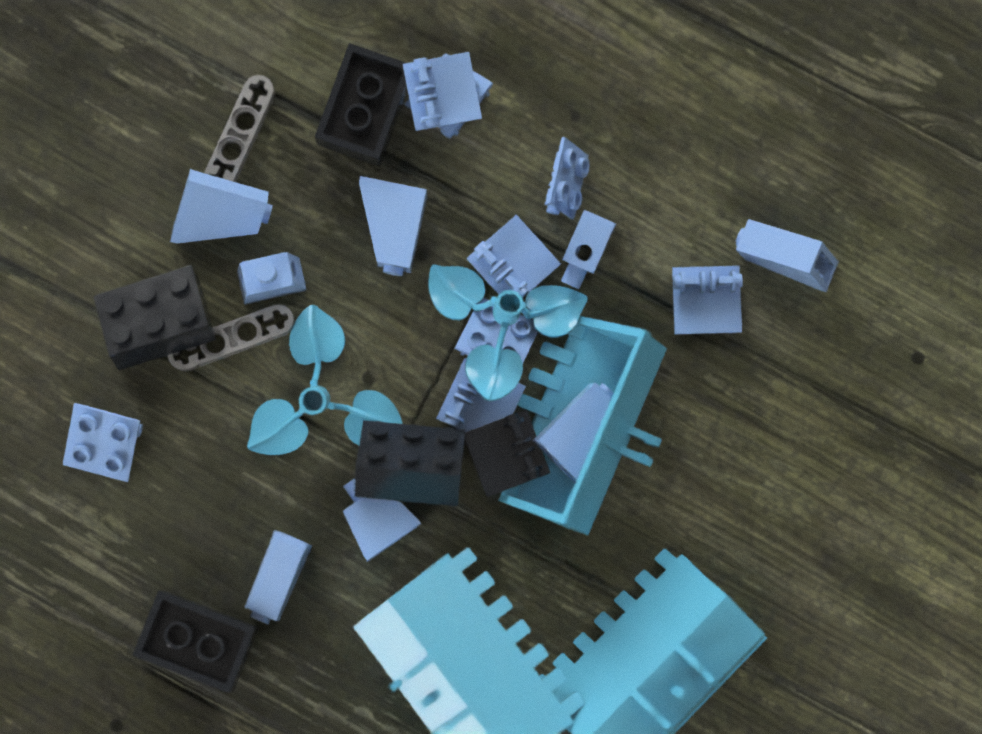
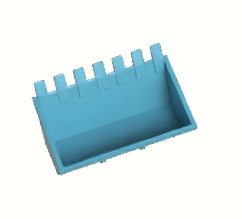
M466 548L453 559L449 554H446L354 626V629L394 681L389 685L391 690L400 689L432 732L431 734H559L574 723L570 716L585 704V701L578 692L572 693L561 703L553 695L552 691L567 680V677L560 668H555L543 679L535 671L534 667L549 656V653L542 644H537L524 655L517 647L516 643L531 631L524 620H519L506 631L499 623L498 619L513 608L507 597H500L488 607L479 595L495 584L489 573H482L471 583L464 576L462 571L477 560V557L470 548Z
M663 549L655 557V560L665 569L661 576L656 580L649 572L642 570L635 577V581L645 592L635 600L623 590L614 599V602L625 611L615 622L605 611H602L594 619V623L604 634L594 642L587 634L582 632L573 641L584 653L574 664L564 653H561L553 661V665L561 669L567 680L552 691L559 703L574 692H578L585 701V704L570 716L574 723L566 729L571 734H675L767 639L765 633L727 594L711 582L683 554L676 558L668 550ZM544 674L540 675L541 679L545 677Z

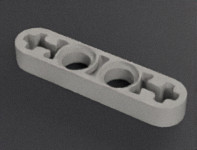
M252 76L244 84L206 167L205 174L218 177L222 168L216 164L220 161L226 167L234 168L232 173L226 169L223 179L233 182L237 181L274 100V87L265 76ZM260 84H264V89L268 94L258 97L256 106L261 108L260 112H257L251 106L243 105L245 101L250 105L252 104L255 96L251 91L252 87L259 88ZM243 113L253 115L255 118L253 127L249 130L239 129L236 125L239 115ZM229 143H236L241 147V154L236 160L230 161L223 157V149Z
M272 305L213 327L214 334L221 335L225 339V347L221 352L211 353L207 349V343L200 345L202 352L206 355L203 359H200V354L196 353L188 357L189 363L184 364L181 360L176 361L175 357L180 354V352L168 355V360L179 371L194 370L289 334L295 323L294 315L284 305ZM280 312L282 316L288 315V320L284 321V328L279 329L276 325L266 327L269 334L263 336V328L258 322V318L263 317V321L268 323L275 319L274 313ZM245 323H251L257 328L256 337L251 341H242L238 336L239 328ZM195 346L186 350L192 351L198 348Z

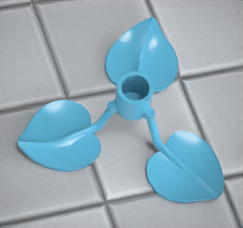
M432 265L429 272V294L433 305L443 316L459 321L465 319L471 309L478 312L492 306L494 307L493 317L497 323L501 324L496 349L490 345H480L469 353L465 363V372L469 382L483 399L488 401L499 400L507 396L517 386L522 376L523 364L520 355L514 350H502L507 328L518 321L521 312L526 319L533 318L534 328L540 334L550 338H558L567 335L576 326L588 300L587 296L573 289L545 285L531 290L527 294L525 302L516 291L505 290L497 298L493 296L491 300L478 304L484 298L485 286L482 278L473 270L459 266Z
M309 305L302 311L293 325L289 338L290 352L297 363L308 365L315 362L310 387L300 394V408L296 413L292 404L283 399L266 401L257 409L252 419L247 445L248 449L253 452L265 455H281L298 449L308 436V426L300 417L304 413L315 415L327 408L350 412L344 421V428L349 439L357 445L360 443L363 420L403 424L395 405L387 396L374 390L360 391L354 397L352 407L331 402L329 392L324 387L318 386L321 361L332 362L341 355L345 346V335L339 323L316 305Z

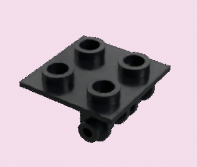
M527 410L508 415L503 419L465 432V441L486 497L550 474L542 450L532 441L536 437V433Z

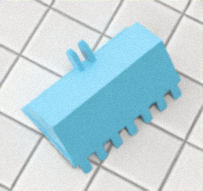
M580 316L576 326L567 334L569 336L564 348L548 342H543L539 352L541 355L557 361L553 374L537 368H532L528 379L546 387L542 400L540 401L522 394L517 404L518 407L535 414L532 425L537 436L588 384L597 383L600 386L603 383L612 390L614 394L576 484L543 452L550 474L500 492L501 496L498 501L542 517L567 529L588 535L621 456L651 467L653 459L648 455L627 448L630 437L639 439L652 447H659L662 441L656 436L635 428L634 425L667 348L652 338V334L647 330Z

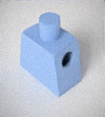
M586 210L583 211L562 259L569 263L561 279L562 282L580 289L587 271L594 274L614 231L615 223ZM582 245H588L592 249L586 261L581 260L577 255Z
M288 252L239 263L237 274L244 304L307 291L300 258Z
M355 478L343 486L354 502L343 513L367 561L372 560L421 525L420 521L400 501L355 497Z

